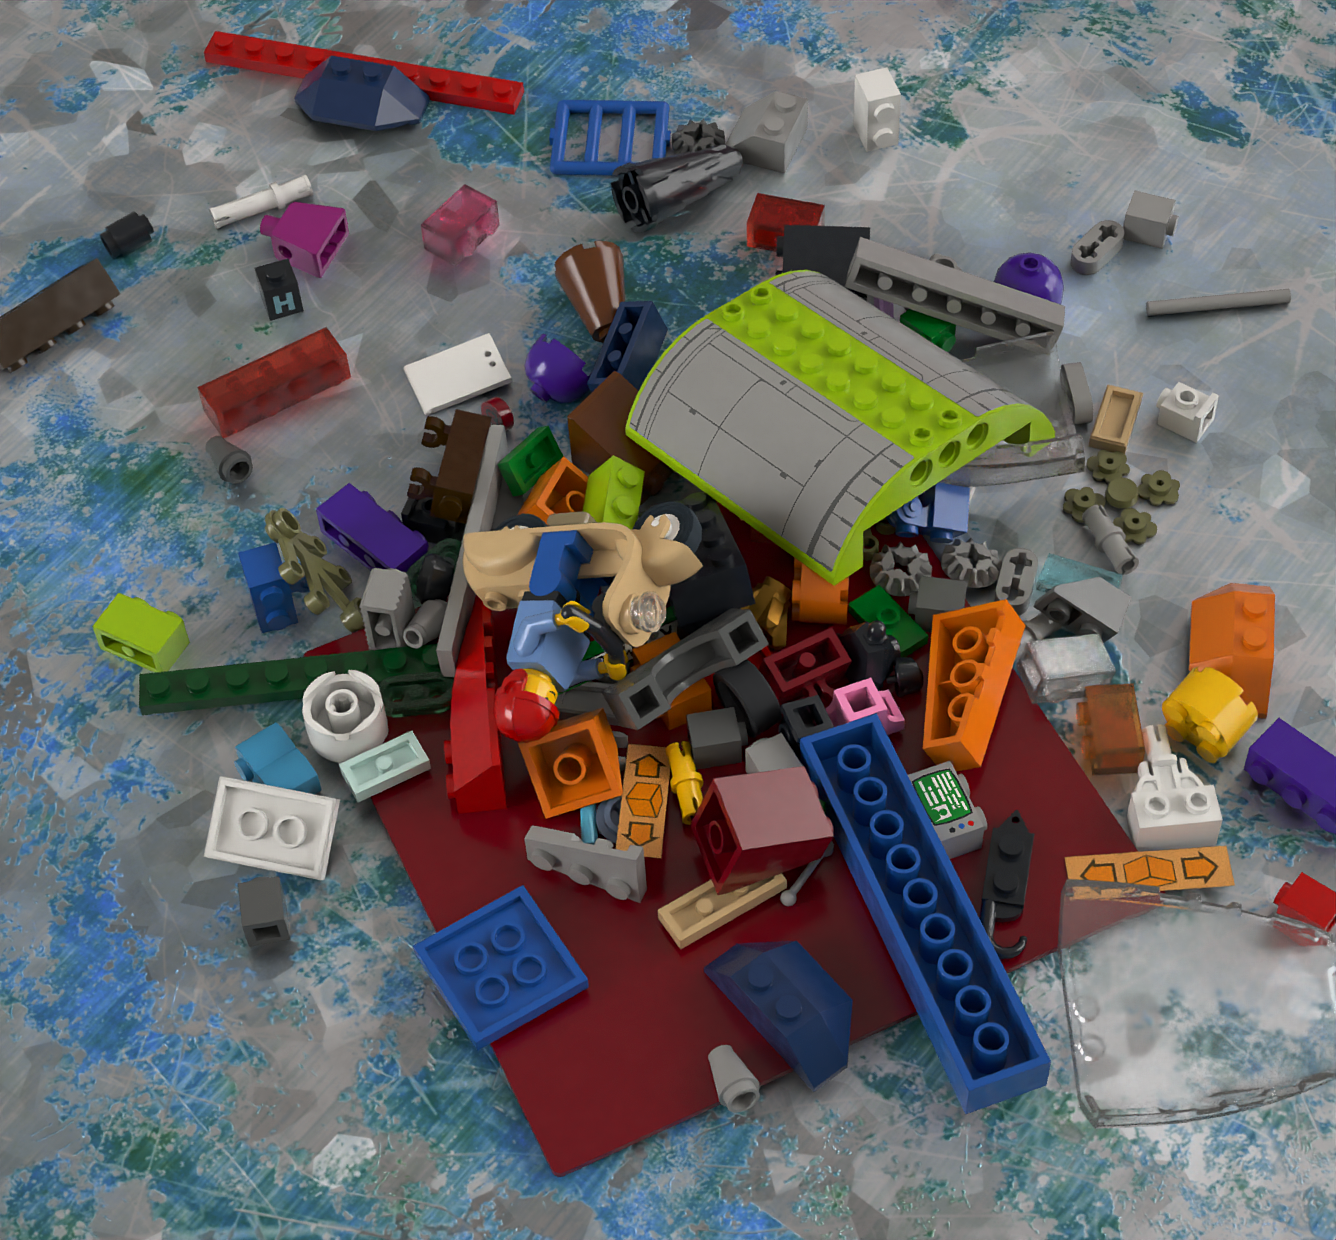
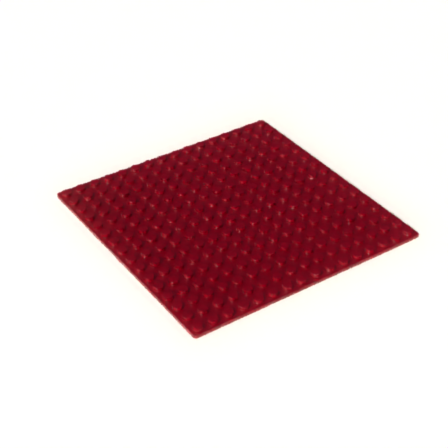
M717 502L746 563L752 588H755L757 583H762L766 576L779 581L792 591L794 557L744 520L741 521L737 515ZM887 520L881 521L883 523L889 524ZM875 524L870 527L872 535L879 541L878 553L882 551L884 545L896 547L900 541L904 547L911 548L916 545L920 553L928 554V560L932 566L931 577L950 579L943 571L940 560L922 535L918 534L917 537L912 538L897 536L895 532L890 535H883L876 530ZM868 545L863 546L864 549H871V548H873V547L868 546ZM863 560V567L849 576L847 604L876 587L870 577L872 560ZM894 562V570L901 569L907 574L908 565L901 566L899 563ZM476 594V597H475V601H474V605H473V610H474V607H475L476 602H477V600H478L477 594ZM890 595L908 614L910 595ZM791 596L788 600L790 606L787 611L786 646L780 650H773L768 645L767 647L774 654L831 627L835 633L843 634L846 628L858 625L859 623L848 612V606L847 625L792 621ZM965 599V608L971 607ZM669 601L667 602L665 609L670 607ZM420 607L415 608V614L417 613ZM508 608L504 611L492 610L498 688L502 687L504 678L513 671L507 664L506 657L518 608ZM908 614L915 621V615ZM365 628L305 652L303 657L368 651L369 645L366 640ZM926 632L928 635V643L907 656L912 658L923 672L924 684L921 690L898 697L895 691V683L887 684L886 679L883 681V688H880V691L889 689L905 719L904 729L889 734L888 737L907 775L936 766L923 750L932 632ZM439 638L430 641L426 644L438 643ZM894 666L889 676L895 675ZM1012 667L981 767L956 771L957 775L963 774L967 780L970 789L969 798L974 807L979 806L985 815L987 830H984L982 848L950 859L979 917L993 827L999 828L1015 810H1018L1029 833L1034 834L1023 914L1014 921L995 922L993 939L1002 947L1014 946L1022 935L1027 937L1026 947L1018 956L1011 959H1000L1007 974L1159 905L1165 899V891L1071 897L1065 857L1138 852V850ZM844 674L842 680L829 685V687L836 690L850 685V682ZM453 683L380 691L389 729L383 744L413 731L429 758L431 769L373 795L370 799L435 933L524 885L588 978L589 987L490 1043L540 1149L555 1176L563 1177L721 1105L708 1060L710 1052L718 1046H731L733 1051L759 1081L760 1086L794 1071L704 972L705 966L738 943L798 941L853 1000L849 1046L918 1015L834 837L831 840L834 844L833 853L828 857L822 858L796 894L797 900L792 906L783 905L780 900L783 892L781 891L680 949L658 919V909L711 880L691 826L682 822L677 794L672 792L670 780L673 778L671 768L661 858L644 857L647 890L640 903L628 898L625 900L618 899L610 895L605 889L592 884H579L568 875L556 870H542L527 859L524 838L532 825L574 833L581 839L580 808L545 818L517 741L507 738L502 734L507 809L458 814L456 799H448L446 774H453V764H446L444 753V740H451L450 718ZM820 698L826 709L829 706L828 702ZM721 704L716 708L712 707V710L724 709V706ZM661 717L655 718L639 730L610 725L612 731L626 734L628 736V744L667 748L670 744L678 742L680 751H683L682 741L688 742L687 723L669 730ZM782 719L757 737L748 736V745L742 746L741 763L696 770V772L702 775L703 786L701 787L703 798L714 778L747 774L745 749L751 747L759 739L778 735ZM617 748L618 756L627 759L628 748ZM625 770L620 772V774H621V782H622V790H623ZM601 802L596 803V813ZM598 832V838L606 840V838ZM613 843V849H616L615 843ZM808 864L782 873L787 879V889L785 890H789Z

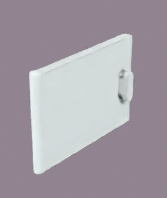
M490 333L404 366V371L426 416L512 382V378Z

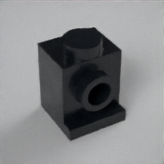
M408 497L401 512L403 525L412 532L414 530L420 532L427 542L447 547L453 533L457 534L462 523L429 516L433 498L426 497L425 499L415 500Z
M819 695L781 705L780 710L783 714V719L779 725V734H783L798 760H800V739L833 728L834 725ZM814 719L817 723V726H814L813 724Z

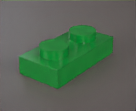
M543 426L534 430L506 455L497 466L512 495L518 496L524 495L536 484L543 473L564 456L549 426Z

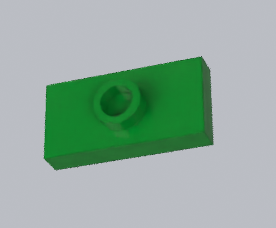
M880 585L848 604V612L859 624L864 622L871 623L876 620L883 622L886 626V635H892L898 641L901 657H907L928 643L927 633Z

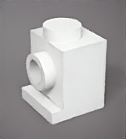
M1178 382L1173 390L1166 387L1160 394L1156 407L1160 409L1157 424L1197 443L1215 418L1219 395L1212 392L1208 396L1181 382Z

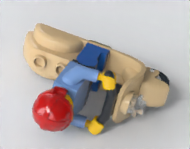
M668 501L657 504L643 513L636 521L632 530L622 524L597 523L587 512L552 514L548 517L547 524L533 514L523 513L505 520L494 531L464 534L463 569L472 590L483 601V604L491 610L504 611L508 608H518L506 657L507 664L513 671L504 678L502 687L497 689L494 697L493 714L495 723L505 737L513 739L518 743H529L543 738L550 732L552 727L557 725L560 712L555 706L558 692H564L570 686L580 682L601 679L605 673H608L611 679L618 681L626 676L628 657L625 650H623L624 643L632 647L642 646L650 638L652 632H657L666 619V604L670 594V586L693 576L703 567L694 554L702 540V527L697 516L690 508L681 502ZM615 576L607 592L597 596L600 586H609L611 577ZM591 636L606 652L604 662L600 658L582 661L589 647Z

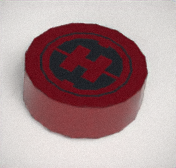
M492 397L482 403V415L492 417L490 427L491 425H504L505 432L512 429L514 426L513 413L503 399Z

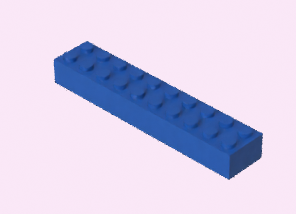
M877 713L801 738L800 763L802 766H805L810 780L815 783L818 790V799L826 802V816L832 822L834 838L965 1115L1046 1086L1051 1060Z

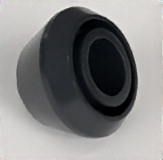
M436 553L424 557L415 590V598L420 604L435 599L446 601L454 578V565Z

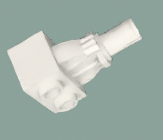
M1157 724L1158 734H1155L1153 725L1146 726L1141 731V737L1144 741L1148 764L1147 761H1143L1138 766L1140 780L1136 785L1134 793H1131L1126 817L1131 842L1138 852L1216 846L1223 819L1214 785L1204 786L1201 780L1189 771L1185 758H1179L1177 766V757L1171 753L1166 726Z

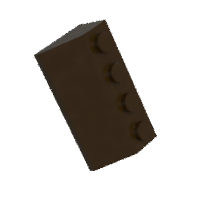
M97 258L77 267L0 316V371L7 368L12 373L28 362L25 357L27 354L35 349L39 354L45 352L57 344L54 337L61 332L66 331L70 335L86 325L83 318L92 312L98 317L115 306L111 300L119 296L120 292Z

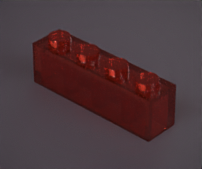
M325 327L197 388L205 414L223 438H226L263 419L274 416L286 408L305 401L328 388L339 385L351 378L347 354L328 328Z

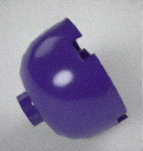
M1031 252L1019 253L1009 257L997 269L994 279L995 283L1061 305L1064 292L1063 279L1060 270L1051 259Z
M543 333L526 355L525 373L533 384L529 390L544 403H547L549 399L558 403H571L578 400L590 390L587 385L590 375L587 376L582 370L586 363L553 338L548 344L547 335Z

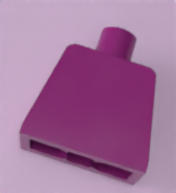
M293 202L290 203L281 218L265 215L260 224V233L271 237L274 255L279 261L288 258L291 266L317 278H322L348 237L349 228L346 211L343 208Z

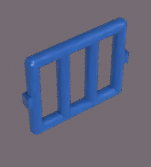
M560 100L557 104L555 127L550 128L549 135L550 145H552L550 171L555 175L612 176L617 167L629 162L633 164L638 163L631 162L636 114L656 115L652 159L666 157V147H670L671 130H668L669 104L665 101ZM570 113L589 114L584 161H564ZM603 114H623L618 162H598Z

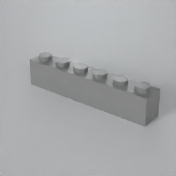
M863 237L859 239L849 266L845 283L846 288L1050 357L1064 327L1065 306Z

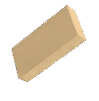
M1107 384L1088 447L1105 449L1109 452L1119 451L1125 454L1142 403L1143 393Z

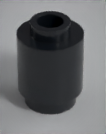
M133 211L106 226V231L99 234L106 250L114 259L120 255L125 257L152 242L150 234L154 232V229L144 214L138 216Z

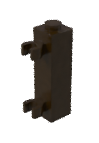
M456 409L452 425H446L438 417L428 416L426 418L424 429L432 430L436 434L424 432L421 444L428 448H436L440 445L446 447L438 477L432 476L429 471L423 468L415 467L412 469L410 481L419 482L422 485L409 484L407 496L415 500L425 499L426 497L433 498L429 516L463 524L467 523L492 417Z

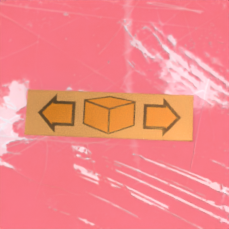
M628 744L616 849L627 851L631 844L643 847L644 857L661 858L670 776V764L665 752L667 747Z
M1227 846L1065 857L1071 897L1235 886Z

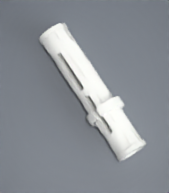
M304 174L301 177L279 185L276 182L269 184L270 188L214 208H209L216 229L276 207L279 210L284 209L287 203L307 196H313V190L310 188L311 184L307 175Z

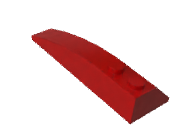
M479 597L469 619L457 660L452 688L451 740H444L446 764H453V774H446L448 799H456L458 814L507 809L502 733L496 726L493 714L494 697L498 689L493 611L487 608Z

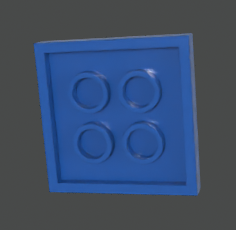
M524 885L413 945L416 957L477 1051L589 987L588 978Z

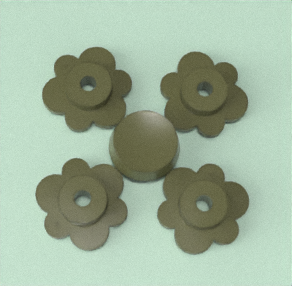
M1105 449L1100 450L1097 456L1088 458L1086 466L1093 472L1092 477L1094 480H1104L1108 483L1105 497L1099 493H1094L1090 487H1083L1081 490L1072 488L1065 492L1064 499L1066 502L1063 504V510L1068 514H1072V518L1076 522L1084 523L1082 520L1083 513L1093 505L1105 507L1107 500L1110 505L1124 509L1121 512V517L1115 518L1113 524L1123 530L1126 535L1125 542L1133 541L1139 545L1144 544L1146 538H1152L1157 534V525L1151 522V515L1149 513H1139L1136 509L1130 507L1137 503L1139 497L1149 500L1153 506H1160L1162 503L1174 504L1179 498L1177 491L1180 488V483L1175 479H1171V475L1168 472L1158 470L1153 475H1143L1141 478L1142 484L1137 487L1132 480L1122 478L1130 473V467L1126 464V455L1119 451L1109 452Z

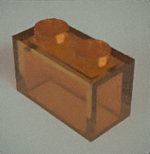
M1134 684L1085 686L1083 702H1077L1076 718L1078 726L1085 727L1086 736H1082L1081 740L1082 756L1084 760H1090L1092 775L1138 773V766L1144 760L1145 746Z

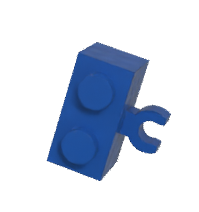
M276 542L239 552V559L261 633L282 630L287 626L299 623L291 593L310 592L306 577L304 576L294 585L287 583L281 577L278 567L282 564Z

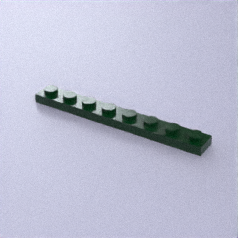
M438 643L425 644L419 648L406 646L139 674V708L142 715L303 699L304 692L315 679L335 671V675L349 674L348 670L365 673L377 683L380 691L454 683V677H443V674H441L436 652Z

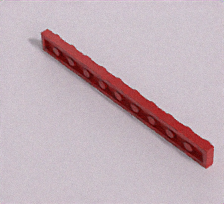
M220 31L214 32L204 51L205 61L208 63L302 79L330 56L395 66L423 90L431 101L515 115L524 94L523 82Z

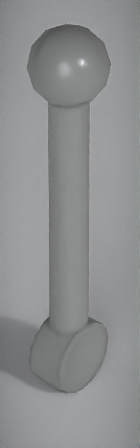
M832 841L821 859L810 862L792 887L782 892L780 900L783 905L792 906L797 900L796 894L822 858L828 857L833 853L834 844Z

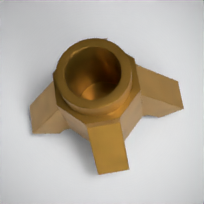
M766 576L762 583H757L755 588H752L756 604L740 609L751 610L761 631L767 635L768 646L773 650H780L786 646L787 611L790 606L788 600L792 596V591L779 581Z

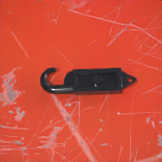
M1015 810L999 828L993 827L979 919L999 959H1011L1018 956L1027 944V937L1024 935L1020 936L1018 942L1011 947H1002L993 939L995 922L1014 921L1023 914L1034 834L1029 833L1018 810Z

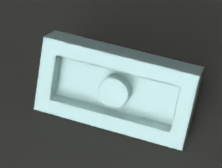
M413 731L339 764L341 774L357 802H361L431 769L429 758Z

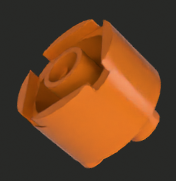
M794 557L792 621L847 625L849 576L833 586Z

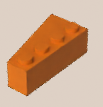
M1007 599L933 615L923 750L936 765L951 761L955 771L978 768L982 765L1026 626Z

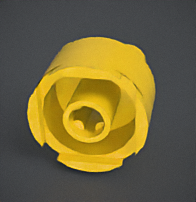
M1198 667L1193 668L1162 703V712L1167 721L1164 725L1167 728V734L1177 742H1182L1186 739L1195 745L1198 754L1209 763H1216L1219 758L1225 757L1257 721L1258 713L1252 701L1246 706L1239 697L1244 690L1236 682L1220 671L1210 667H1205L1201 672L1198 671Z

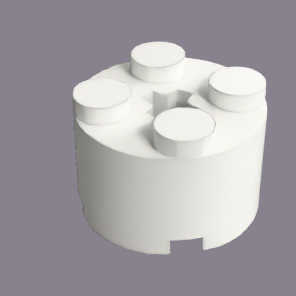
M348 670L349 674L335 675V671L321 675L308 686L302 700V714L311 746L323 758L338 762L339 764L383 744L389 732L379 686L370 676L356 670Z

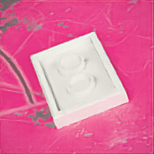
M220 776L204 857L316 880H325L340 799Z

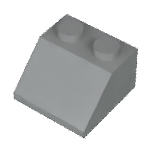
M775 91L744 108L725 145L737 149L741 153L743 163L785 173L807 130L808 99Z

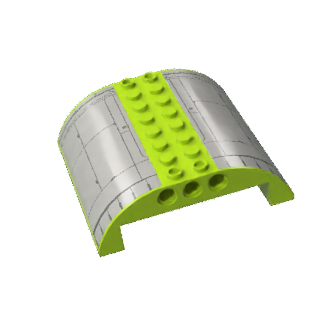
M795 270L776 275L715 309L686 329L663 352L648 373L637 393L625 427L626 436L833 586L863 567V531L1002 440L1029 457L1055 439L1052 423L1040 410L839 283L819 272L810 270Z

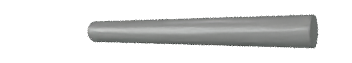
M1290 289L1147 301L1146 311L1147 315L1151 316L1290 303L1291 293Z

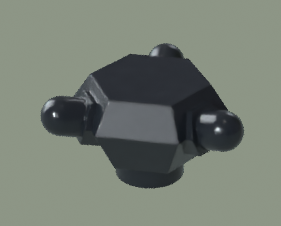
M879 620L871 623L864 622L846 628L843 634L836 633L852 660L845 673L850 684L872 678L877 690L880 691V688H883V681L893 671L895 659L901 657L900 646L896 638L892 635H886V626Z

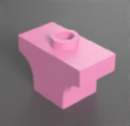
M872 678L834 690L833 701L826 708L834 727L876 713L887 735L903 730L905 727V719L889 689L878 691Z

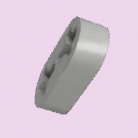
M1111 220L1100 221L1094 225L1073 246L1071 255L1072 269L1082 275H1091L1100 271L1121 250L1124 239L1123 227Z
M1081 362L1062 364L1060 367V383L1070 421L1073 425L1091 423L1093 421V402Z
M1015 548L1006 553L995 591V601L1007 599L1010 596L1011 589L1018 590L1015 601L1008 600L1018 616L1025 613L1029 607L1037 575L1038 559L1031 550ZM1017 564L1025 565L1021 576L1015 575Z

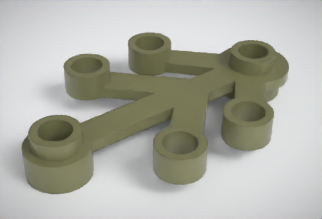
M280 508L277 511L271 510L265 515V530L274 542L279 543L285 560L278 567L281 577L291 585H294L304 576L306 577L310 592L304 596V602L312 613L319 615L330 606V601L324 593V588L343 610V613L340 615L343 625L352 633L364 629L362 613H360L361 609L359 608L362 599L356 597L350 602L342 592L343 589L352 583L351 576L347 570L340 565L335 566L322 559L327 554L325 544L318 537L302 532L298 520L290 511Z

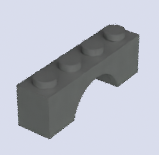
M730 608L626 675L622 680L603 690L602 694L621 727L639 730L671 709L672 701L695 682L719 670L737 666L769 644L751 610Z

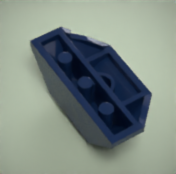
M330 56L306 74L294 97L295 103L301 106L303 111L314 121L372 131L397 128L407 123L410 125L420 124L430 102L429 96L395 66L337 56Z
M798 941L738 943L704 967V972L813 1092L847 1068L853 1000Z

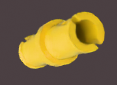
M682 741L683 751H680L679 743L675 742L667 746L665 752L673 777L670 780L671 790L677 794L682 813V822L690 825L692 822L691 816H695L703 800L701 792L703 779L702 775L696 772L691 744Z

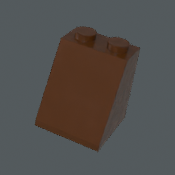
M614 371L567 416L571 459L576 467L589 475L613 455L645 471L640 505H642L651 495H656L662 489L664 482L676 471L626 436L625 427L638 390L620 373Z

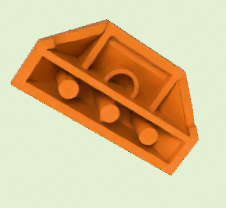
M1229 583L1193 600L1191 604L1190 672L1195 667H1198L1199 672L1205 667H1210L1225 674L1244 690L1239 697L1246 706L1252 701L1256 707L1258 718L1266 719L1274 663L1275 594L1270 586Z

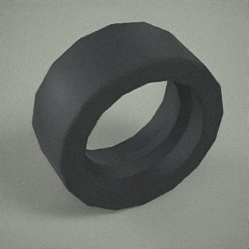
M746 659L737 666L728 667L714 673L713 685L724 708L734 707L737 722H745L748 736L755 738L782 719L780 705L771 686L749 660Z

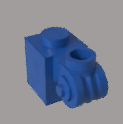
M938 482L918 495V498L915 497L886 516V519L890 525L896 528L895 535L912 538L920 534L930 536L931 542L951 543L953 538L968 532L970 488Z

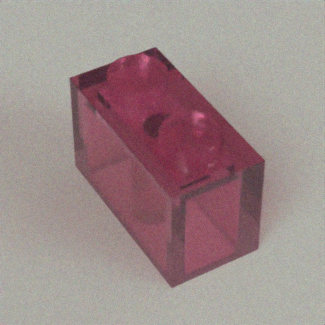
M464 184L421 224L424 249L457 266L466 257L472 255L476 247L488 236L493 235L500 226L497 201Z

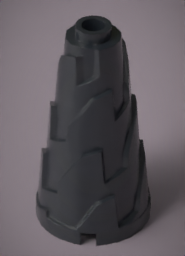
M721 144L696 152L653 158L634 164L626 163L617 167L612 173V176L619 175L617 181L611 182L615 206L625 223L634 221L636 226L630 228L637 233L652 230L657 227V224L684 210L685 207L708 195L709 192L733 181V177L740 173L743 166V158L737 149Z

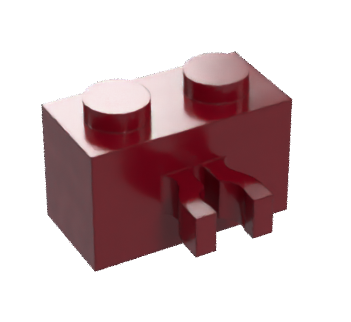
M831 627L763 658L758 670L771 686L780 708L782 704L819 695L820 698L825 699L830 705L833 701L834 689L829 687V685L842 680L852 660Z

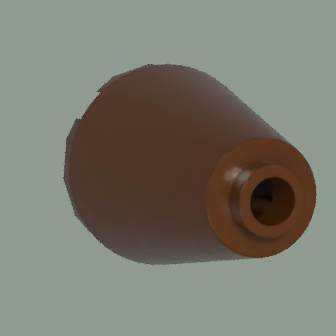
M601 240L594 241L595 247L584 249L583 244L572 247L565 251L556 260L554 265L557 281L591 337L597 342L604 343L620 302H625L624 259L620 247L613 242Z

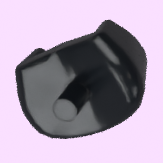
M910 657L896 658L894 663L895 675L886 678L887 684L895 683V691L898 697L920 691L924 684V677L918 664Z

